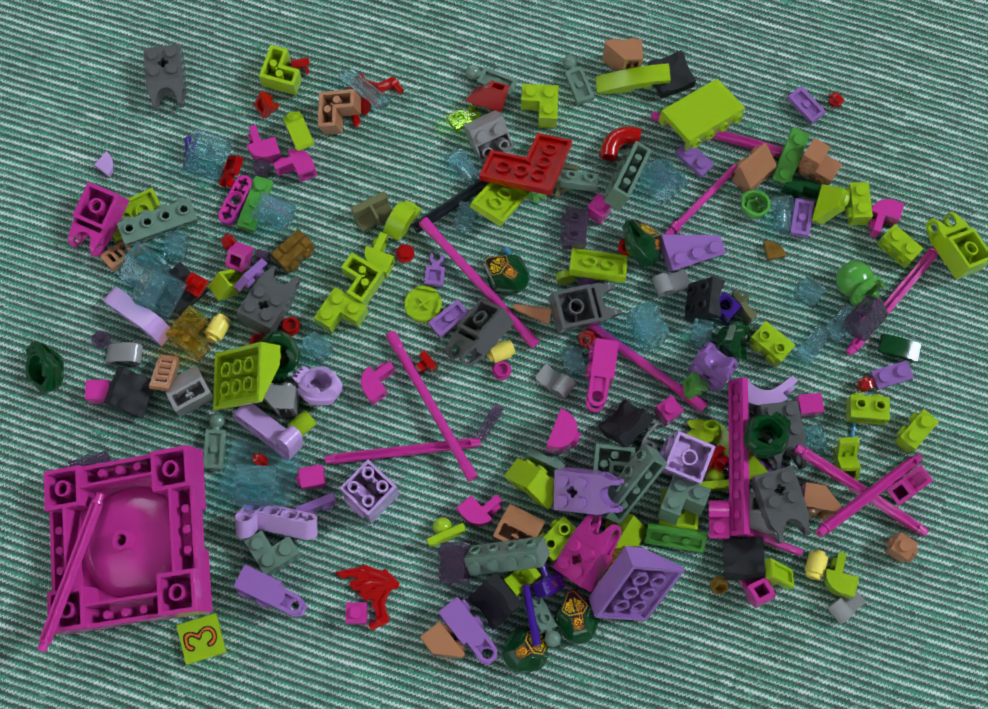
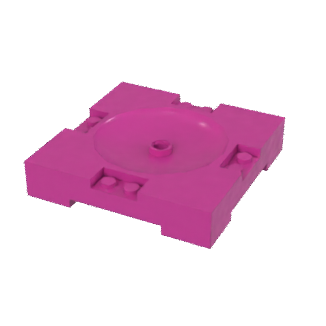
M184 445L152 451L150 454L88 466L77 465L44 472L45 511L49 512L52 586V591L47 592L48 614L91 500H94L96 493L105 495L101 512L55 634L69 635L121 627L120 625L212 613L209 550H205L203 510H206L203 450Z

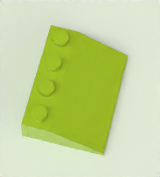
M258 342L215 353L213 411L262 402L280 366V345Z

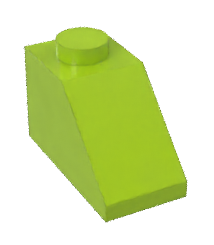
M300 111L290 112L282 117L297 151L315 145Z
M822 184L812 221L823 225L844 211L845 205L849 202V192L841 187Z
M246 268L243 272L234 269L220 271L208 287L218 301L232 298L241 292L234 286L248 269Z

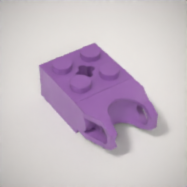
M706 342L694 358L688 371L690 374L692 372L700 374V379L707 381L710 390L720 392L739 364L735 358L727 357L718 351L713 343Z
M571 467L556 469L554 472V510L593 515L622 512L623 506L610 500L608 489L611 485L624 484V479L618 478L609 472Z
M244 565L233 586L238 590L237 594L250 601L252 597L255 598V603L266 609H269L271 606L293 617L303 616L307 609L305 601L297 594L287 590L282 582L247 565ZM299 601L298 609L291 610L292 603Z
M456 597L438 612L439 617L450 627L453 635L457 640H460L464 647L468 646L481 663L490 665L497 659V648L482 629L483 623L477 615L472 616L469 612L471 607L465 599L460 600ZM484 649H491L493 652L492 658H484L482 651Z

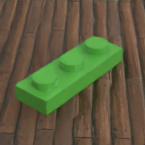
M794 127L791 128L772 175V180L781 184L792 181L810 136L809 133Z
M255 175L237 223L238 228L256 232L274 185L273 180Z
M648 523L645 535L646 544L704 553L707 541V532Z

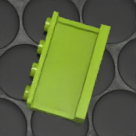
M717 78L661 110L658 122L662 126L669 124L685 141L684 149L688 151L691 148H697L703 141L712 139L720 131L724 132L730 125L739 123L743 119L745 107Z

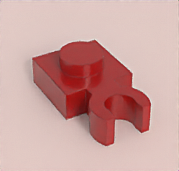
M225 156L220 172L224 175L220 178L219 185L225 188L226 186L232 188L235 182L234 176L239 175L243 158L240 156Z

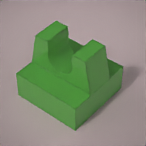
M692 372L683 381L684 397L692 399L696 395H701L702 389H708L707 381L700 379V374Z

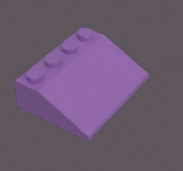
M625 546L588 597L595 618L647 621L685 571L684 567L644 548Z

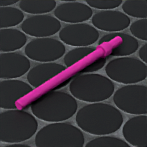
M733 164L677 221H673L669 225V229L663 235L677 234L690 217L734 174L733 172L738 166Z

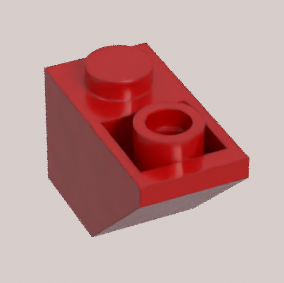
M492 80L471 91L466 102L474 106L488 108L490 111L496 110L501 112L506 103L509 85Z

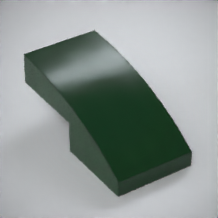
M789 181L784 184L781 193L794 198H799L802 193L818 200L822 185L805 181Z
M883 333L880 336L878 352L892 358L900 357L915 363L919 359L921 344Z

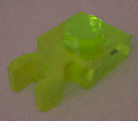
M472 105L465 112L461 108L446 115V121L457 132L464 129V124L479 118L480 112L473 113L475 112V106Z

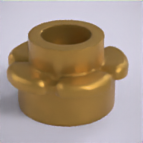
M716 576L710 581L709 587L715 594H723L728 590L729 582L724 580L722 576Z

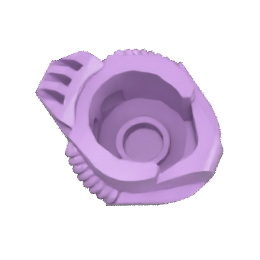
M303 366L291 377L298 386L297 391L299 395L310 405L333 404L342 392L340 379L333 370L325 366L313 367L311 369Z

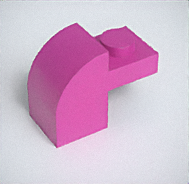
M249 126L250 134L247 135L250 144L247 145L251 157L256 162L272 164L282 158L275 137L261 141L257 126Z
M289 149L290 157H282L273 163L278 177L294 170L300 182L318 176L310 155L303 150Z
M883 199L875 203L872 207L873 217L868 224V229H870L868 236L876 238L881 232L883 223L891 226L897 224L901 218L905 203L892 199Z
M390 361L377 366L375 372L369 366L362 374L361 386L364 395L372 406L388 396V392L381 382L395 373V368Z
M921 464L890 486L887 492L900 506L918 491L933 482L934 479Z
M496 494L481 507L471 495L456 508V511L468 524L475 527H483L492 522L489 514L494 515L501 509L502 499Z
M709 500V539H730L729 500Z
M766 577L761 580H738L746 593V598L754 608H758L775 599L776 594Z

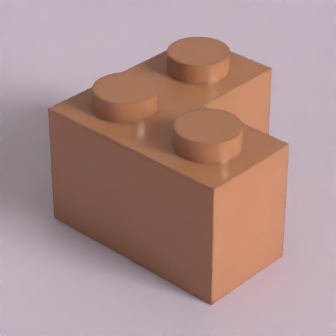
M355 89L319 92L318 127L325 135L343 133V116L361 115V97Z
M814 138L800 160L796 171L800 175L814 180L816 184L830 185L842 163L826 155L830 146Z

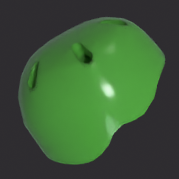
M758 190L747 191L741 198V210L751 219L764 217L771 207L769 197Z

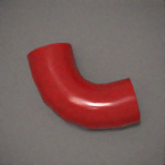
M620 127L612 130L604 138L599 157L606 161H616L621 146L633 145L636 141H640L642 128Z

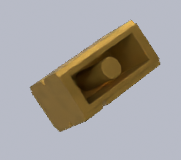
M297 229L270 254L272 259L288 274L290 271H296L303 259H309L314 254L313 250H315L313 242L300 229Z

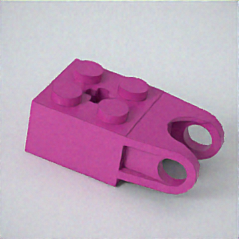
M88 182L73 213L74 220L68 235L69 245L76 248L90 236L89 252L92 256H100L114 236L118 227L117 223L122 219L130 200Z
M596 338L594 344H590L587 360L591 362H588L585 379H588L586 408L590 412L598 413L604 408L608 388H611L614 380L619 341ZM596 398L600 402H595L593 399ZM590 404L593 405V406H600V407H599V408H592V407L590 406Z
M588 514L577 527L552 566L571 581L590 592H593L613 559L611 556L621 536V528L615 524H612L599 534L602 516Z

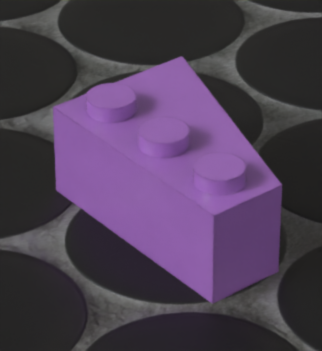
M660 235L661 252L668 272L726 253L720 235Z

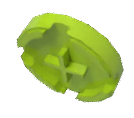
M418 286L407 293L404 302L405 311L413 321L428 323L440 314L442 299L434 288Z

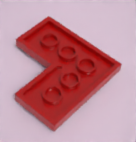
M537 133L527 157L491 150L479 174V180L551 196L571 150L572 140Z

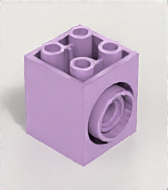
M680 431L668 435L660 451V454L668 463L661 473L670 477L676 475L693 483L701 484L716 446Z
M367 460L340 487L345 497L344 501L361 518L366 517L371 523L399 496L397 486L370 460Z

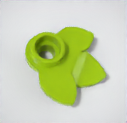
M703 419L687 421V425L691 428L687 435L706 443H711L715 436L721 433V426L716 420L705 421Z

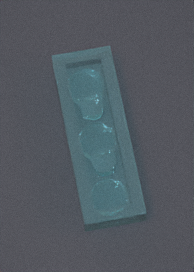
M350 68L340 72L338 78L346 86L355 89L360 97L370 102L371 106L377 109L389 106L391 99Z

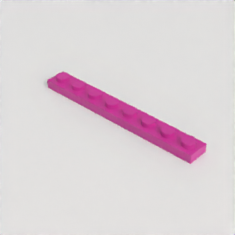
M744 377L728 381L730 536L735 537L750 535L749 449L743 444V436L749 420L748 378Z

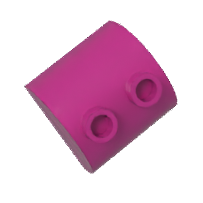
M560 409L546 446V454L557 456L566 453L571 447L576 448L581 433L577 432L576 420L568 411Z

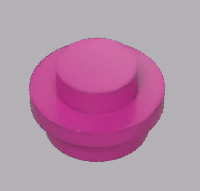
M501 361L494 364L492 373L495 378L505 380L511 375L512 370L509 363Z

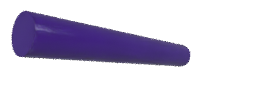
M523 585L522 592L533 647L541 646L530 586Z

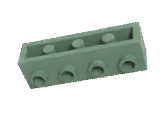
M638 141L631 148H626L622 155L624 160L621 159L616 167L618 172L615 171L610 179L612 184L609 183L604 192L607 194L604 199L605 203L619 211L633 192L652 151Z
M179 198L168 206L167 204L157 206L156 210L150 212L149 210L142 211L136 217H124L120 219L117 226L125 247L128 248L198 223V218L190 198Z
M643 444L628 465L625 466L618 478L624 479V484L611 485L608 489L610 500L623 506V511L619 513H604L605 518L620 524L667 466L668 463L658 450Z
M544 536L472 545L464 557V562L470 576L543 567L550 552Z

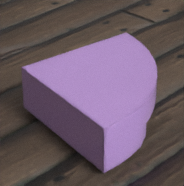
M106 151L94 165L110 178L114 170L113 159Z

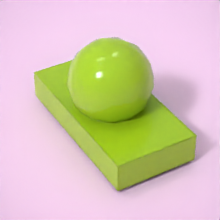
M715 467L707 470L705 473L706 481L698 484L711 489L710 492L729 490V479L724 480V472H720Z
M445 517L436 519L433 523V531L436 535L426 539L429 548L466 532L464 524L461 523L452 527L449 519Z
M772 558L764 560L765 577L771 586L778 584L787 590L794 588L793 570Z

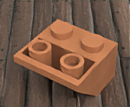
M642 39L605 40L602 61L614 71L641 67L643 63Z
M766 143L760 147L756 146L753 148L747 159L744 157L737 163L738 167L733 172L735 175L732 181L745 193L756 189L774 172L777 165Z
M806 482L800 487L809 512V518L817 516L819 520L826 521L842 508L827 486Z
M509 504L494 532L493 540L502 542L538 537L545 521Z
M439 621L420 637L433 656L464 659L466 657L464 653L466 648L459 639L455 642L451 637L453 631L446 623L442 625Z

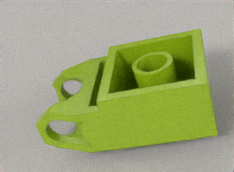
M948 212L943 217L944 224L935 218L930 219L926 223L930 242L956 280L978 272L988 265V247L974 228H970L956 213ZM950 216H951V217L954 219V221H955V225H954V226H952V225L950 224V222H949V217H950ZM932 223L936 225L937 233L932 230Z

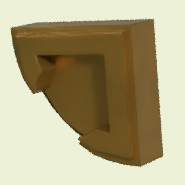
M771 241L763 242L767 261L787 256L784 249L777 243Z

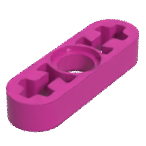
M241 175L235 180L218 214L223 225L231 226L236 222L252 186L250 177ZM246 181L248 186L242 188L240 184H244ZM238 196L241 198L240 203L232 204L231 199ZM230 212L231 218L225 220L224 215H228Z

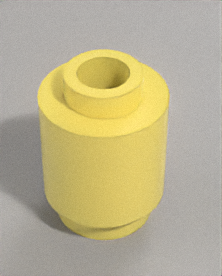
M217 313L216 316H213L204 332L207 335L206 338L213 343L221 342L230 327L229 323L231 320L225 315Z
M502 340L492 347L487 353L489 361H493L496 364L511 358L516 352L511 340Z
M816 549L813 552H809L804 569L806 572L805 577L821 581L829 557L825 556V552Z

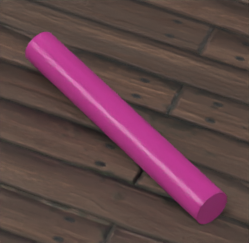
M750 529V535H746L750 538L763 537L764 543L797 556H801L803 553L801 548L786 542L777 544L775 538Z

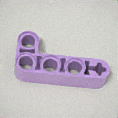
M116 286L103 299L106 305L145 332L161 347L174 333L163 319Z
M254 404L240 406L233 413L234 419L286 460H290L303 447V437L298 429L291 425L284 428Z
M250 501L235 515L236 536L239 538H249L258 529L304 540H312L318 535L317 516L304 511Z

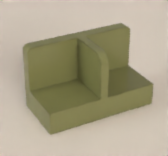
M383 191L351 207V211L361 231L365 232L387 221L392 208L388 203L386 193Z

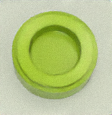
M569 270L560 271L556 274V282L559 285H567L575 281V276L569 275Z

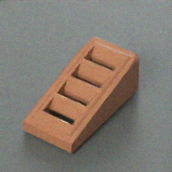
M122 240L101 254L100 257L116 273L144 250L140 244L134 245V250L128 247L126 249L129 253L125 254L122 250L125 247ZM119 252L123 257L119 258L116 254ZM112 257H114V258L116 259L115 262H112V261H111V258H112Z
M513 305V309L516 312L550 325L551 308Z
M163 354L159 356L149 389L170 390L179 370V358L177 356Z

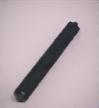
M479 180L414 222L412 224L414 231L419 233L423 230L419 223L427 217L432 223L436 222L479 194L490 182Z

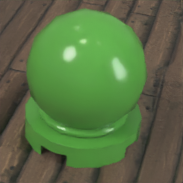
M849 261L843 264L836 275L837 288L845 296L851 297L850 303L856 309H859L860 305L866 307L880 296L877 293L880 288H885V283L879 277H874L871 268L861 261Z

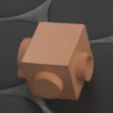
M900 532L889 538L886 543L888 546L884 552L900 563L905 561L910 563L917 555L919 550L917 548L918 543Z

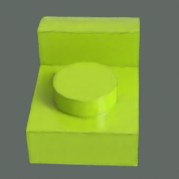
M408 200L400 201L389 215L383 232L399 241L407 234L411 222L420 215L422 209Z
M380 232L379 236L373 240V248L365 247V258L367 262L384 271V276L388 279L395 264L394 256L384 253L389 241L388 234Z
M838 438L837 446H834L833 449L834 466L858 481L861 470L857 458L860 444L859 438Z
M838 552L836 557H832L830 568L833 570H825L824 583L832 594L852 600L856 594L859 577L843 573L847 554Z
M536 568L516 570L503 581L513 594L518 597L522 593V586H531L541 574Z

